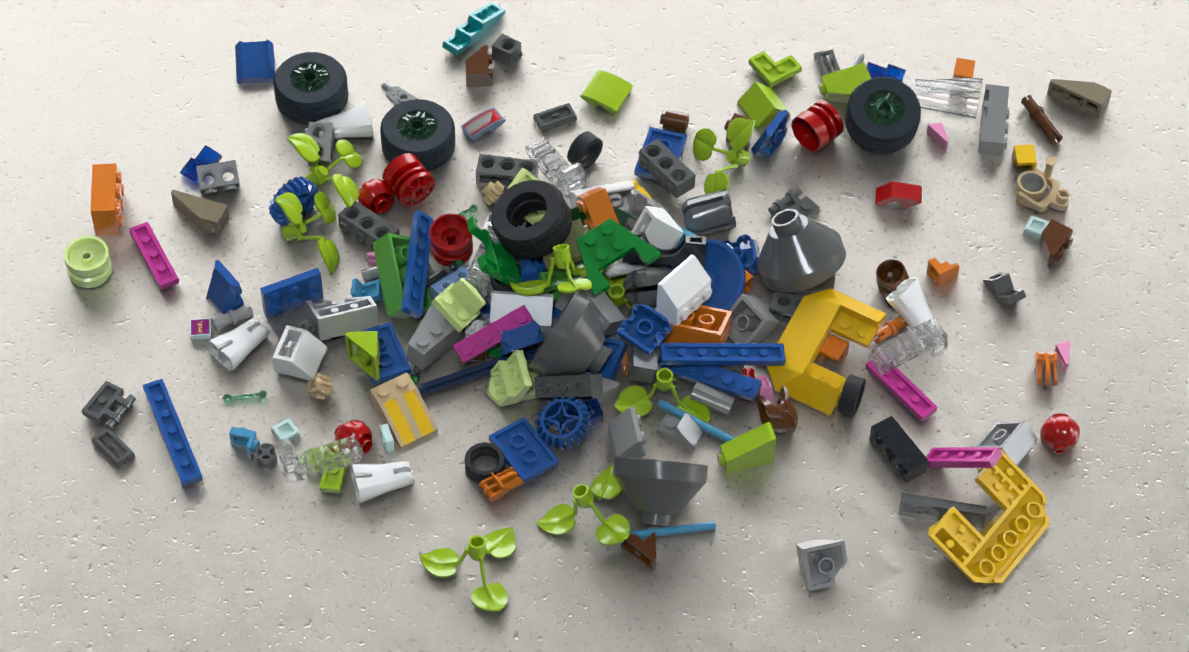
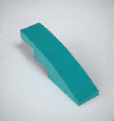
M493 2L484 5L468 15L467 22L458 26L455 34L443 41L442 48L458 56L482 38L500 20L506 10Z

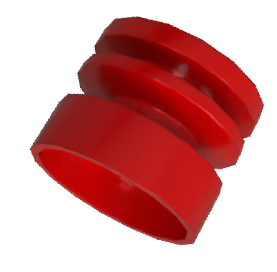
M823 100L815 102L806 111L797 115L791 123L792 131L797 141L806 150L811 152H818L830 141L841 135L844 129L839 113L831 104Z
M410 153L402 154L393 159L384 169L382 179L392 187L397 199L403 206L407 207L423 202L429 197L435 187V179L424 168L417 157Z
M453 213L444 214L435 219L430 226L431 252L433 258L439 264L448 266L455 260H461L463 265L473 254V234L469 232L465 217Z

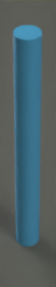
M662 399L657 407L680 419L687 413ZM687 413L701 430L724 442L734 439L731 435Z
M715 521L635 530L630 531V533L636 534L640 538H648L653 532H655V537L716 530Z

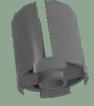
M726 189L684 201L682 212L687 230L692 231L697 236H704L736 227L735 216H733L732 203Z
M658 266L631 271L623 282L624 289L645 286V292L625 294L628 304L630 306L632 304H642L657 308L658 283L670 274L672 270L668 269L669 267Z

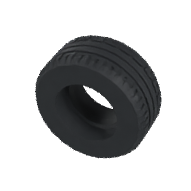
M528 180L511 186L500 195L492 210L491 225L499 242L508 253L518 258L534 259L552 253L554 246L563 244L571 229L572 215L558 188L545 181ZM534 211H546L541 221L534 226L517 228L519 222L527 214Z

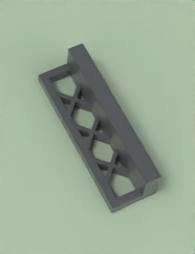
M901 493L898 515L940 521L950 508L955 507L973 527L984 529L987 506Z

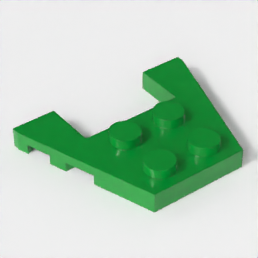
M473 216L467 220L469 232L484 243L486 250L484 254L477 258L480 270L509 286L510 282L522 283L516 259L499 242L495 244L491 239L490 233L485 228L481 230L476 225L478 221Z
M611 218L576 239L587 278L592 283L591 289L594 298L610 289V284L600 271L632 251H635L645 266L661 258L659 250Z

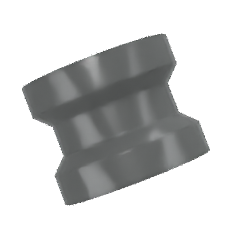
M264 443L256 448L255 454L259 468L263 470L273 469L278 463L275 446L270 443Z

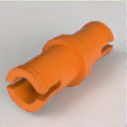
M901 316L892 321H887L883 327L879 328L875 337L878 335L879 337L873 341L876 344H880L888 337L897 335L898 331L908 326L906 321L902 322L904 319Z

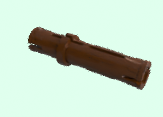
M1027 95L1028 99L1024 97L1021 103L1029 112L1030 118L1037 122L1052 144L1059 143L1063 136L1045 115L1042 106H1038L1031 95Z

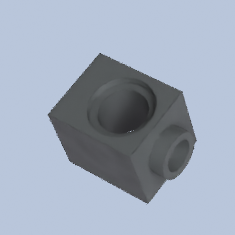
M503 33L492 44V58L510 67L522 57L521 42Z

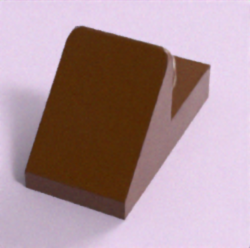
M655 532L643 542L638 535L630 533L629 537L624 542H621V547L654 571L657 559Z

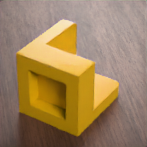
M1014 145L1011 157L1012 163H1017L1018 166L1029 165V170L1034 171L1037 165L1034 145Z

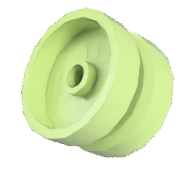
M81 236L67 245L64 251V260L67 266L68 277L72 283L83 288H94L104 284L110 278L112 263L108 246L103 240L94 236Z

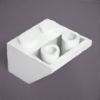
M645 206L631 231L645 233L649 242L660 249L676 247L684 233L664 209Z
M286 325L272 357L274 372L306 380L316 377L326 354L327 346L307 330Z

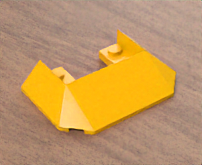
M832 288L803 296L777 343L784 344L785 365L766 366L774 390L780 393L781 387L786 386L791 399L831 417L839 403L847 378L815 364L814 361L819 354V350L831 332L868 349L887 314Z
M1002 450L1003 454L993 468H979L977 470L979 474L974 479L1000 507V510L981 533L955 507L950 508L938 523L929 527L927 537L972 583L1001 584L1049 526V518L1046 516L1045 505L1047 504L1046 495Z

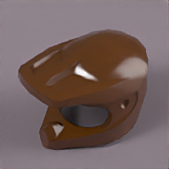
M895 259L883 261L876 269L878 288L890 308L893 307L888 303L886 297L891 292L897 290L896 288L904 280L909 279L903 263Z
M786 386L781 387L780 399L777 400L776 405L764 396L756 397L762 425L770 422L774 433L795 431L798 415L794 405L791 403Z

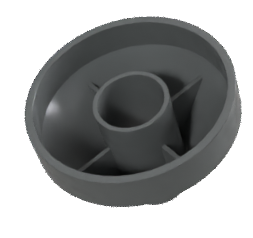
M786 209L773 216L771 220L772 226L769 229L757 260V268L765 286L776 292L790 293L812 288L832 277L843 265L846 259V249L840 234L835 229L799 214L795 209Z
M580 292L573 294L527 368L540 376L583 374L586 369L595 374L599 372L612 350L603 344L606 338L591 299Z
M614 456L613 475L634 510L641 512L640 523L670 526L671 515H678L707 482L708 465Z

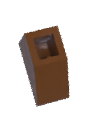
M483 45L465 60L466 87H489V79H493V67H489V64H492V53H488V45Z
M1053 219L1042 231L1040 247L1045 262L1050 268L1055 262L1061 260L1063 251L1065 249L1068 250L1073 242L1071 238L1073 229Z

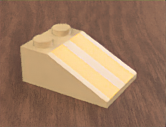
M408 373L370 389L371 405L383 423L388 424L391 435L401 449L438 432V428L418 388Z

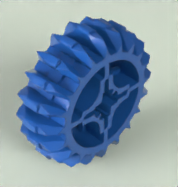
M301 176L299 178L295 177L293 180L289 179L273 195L274 198L270 201L271 205L268 209L270 210L269 214L277 224L286 226L288 223H291L282 208L274 201L283 193L290 192L298 197L302 205V219L310 215V211L314 209V196L318 193V189L307 178Z
M562 395L561 399L555 396V401L553 402L547 399L548 405H541L543 412H537L539 419L535 420L537 425L536 432L547 446L551 445L555 450L560 447L564 451L567 445L569 449H572V444L574 443L580 446L579 440H586L584 433H590L588 426L592 425V421L589 419L591 413L587 411V405L582 404L581 399L578 398L576 400L575 397L571 396L567 398ZM568 410L577 412L579 417L569 415ZM548 428L558 430L559 435L550 433Z

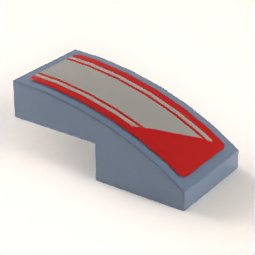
M493 107L474 116L460 127L475 142L488 130L490 133L494 132L506 120Z

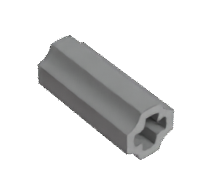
M697 381L690 399L728 415L735 397Z

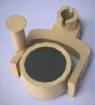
M1049 156L1046 158L1047 164L1044 172L1035 167L1034 171H1025L1019 175L1015 187L1017 204L1038 212H1044L1049 207L1058 211H1064L1068 208L1069 191L1066 189L1059 190L1060 183L1051 178L1054 165L1057 164L1055 157ZM1049 185L1051 187L1049 195L1039 202L1043 199L1046 186Z

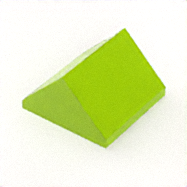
M754 82L737 102L746 116L756 121L754 126L756 129L769 125L779 111L787 110L771 87L758 82Z
M378 331L347 332L345 334L347 359L377 382L380 379Z

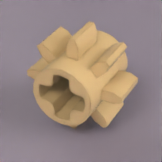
M490 181L481 191L485 195L482 200L489 206L492 202L495 204L500 195L504 193L505 186L499 181L495 184Z
M319 373L316 374V377H311L307 385L308 391L312 392L310 396L324 400L325 396H330L334 388L333 382L329 381L331 377Z

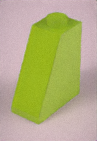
M864 62L821 76L818 88L820 94L825 96L826 101L848 102L854 89L862 82L871 79Z
M765 423L720 445V454H717V461L720 467L723 466L725 474L774 463L777 439L771 423Z

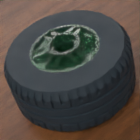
M304 52L291 56L278 67L274 75L273 86L276 105L283 115L297 123L309 124V122H316L339 114L348 101L346 71L336 59L324 53Z
M875 77L866 80L854 89L848 100L845 112L847 132L851 139L858 146L866 149V151L877 154L897 152V150L899 151L909 145L916 135L921 118L920 102L914 91L902 81L900 82V80L890 77Z
M423 99L407 100L391 108L382 119L380 126L381 146L383 154L389 162L402 154L410 153L414 154L429 172L445 164L455 150V125L453 118L444 107L435 102Z

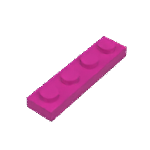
M148 221L129 228L130 235L159 289L163 290L179 284V278Z
M522 305L454 344L453 349L464 365L499 345L503 329L508 331L529 324L533 318L525 305Z
M882 353L866 363L865 369L921 422L937 412V406Z
M933 447L926 458L929 460L928 468H993L1003 453L999 447Z

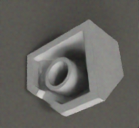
M816 539L796 544L799 566L808 591L830 587L839 570L843 569L847 563L844 540Z

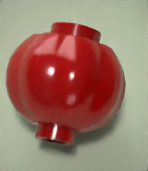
M371 179L363 183L359 189L358 203L377 215L386 212L394 201L393 189L384 180Z
M1057 413L1047 418L1040 429L1042 443L1046 447L1053 449V452L1056 454H1063L1066 450L1073 448L1080 436L1078 424L1063 413Z
M350 420L335 429V448L337 451L349 452L351 455L350 459H356L361 456L354 453V450L362 455H366L371 450L373 444L372 432L362 421Z

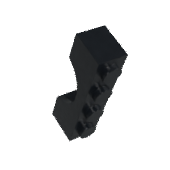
M632 232L661 252V258L649 264L650 266L663 264L670 267H678L692 254L698 259L702 267H705L706 236L686 235L678 246L672 249H660L649 242L645 233ZM635 251L623 257V262H627L630 265L643 263Z

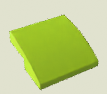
M598 69L580 95V98L593 107L600 105L614 115L634 85L612 73Z

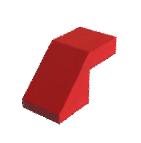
M889 182L876 188L875 204L882 207L897 201L904 209L922 203V187L908 183Z

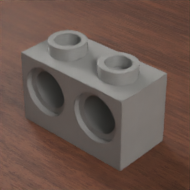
M309 122V128H305V134L312 137L320 150L323 151L317 165L329 166L333 160V123ZM317 131L324 132L321 138L314 137Z
M236 160L196 166L200 193L212 195L217 193L216 190L224 189L225 192L236 190V187H240ZM229 172L234 175V178L231 181H226L223 179V175ZM206 176H212L214 182L212 184H205L203 179Z

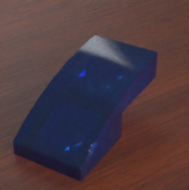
M871 62L867 64V70L872 79L875 77H890L901 82L906 72L905 69L889 63L887 68Z
M205 145L196 158L191 157L179 173L192 182L197 183L196 166L218 163L222 155Z

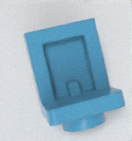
M357 278L352 279V287L350 289L352 297L371 296L374 302L383 300L380 279L364 284Z
M231 427L229 432L231 445L246 448L247 459L252 460L256 448L260 445V441L257 440L256 431L243 427Z

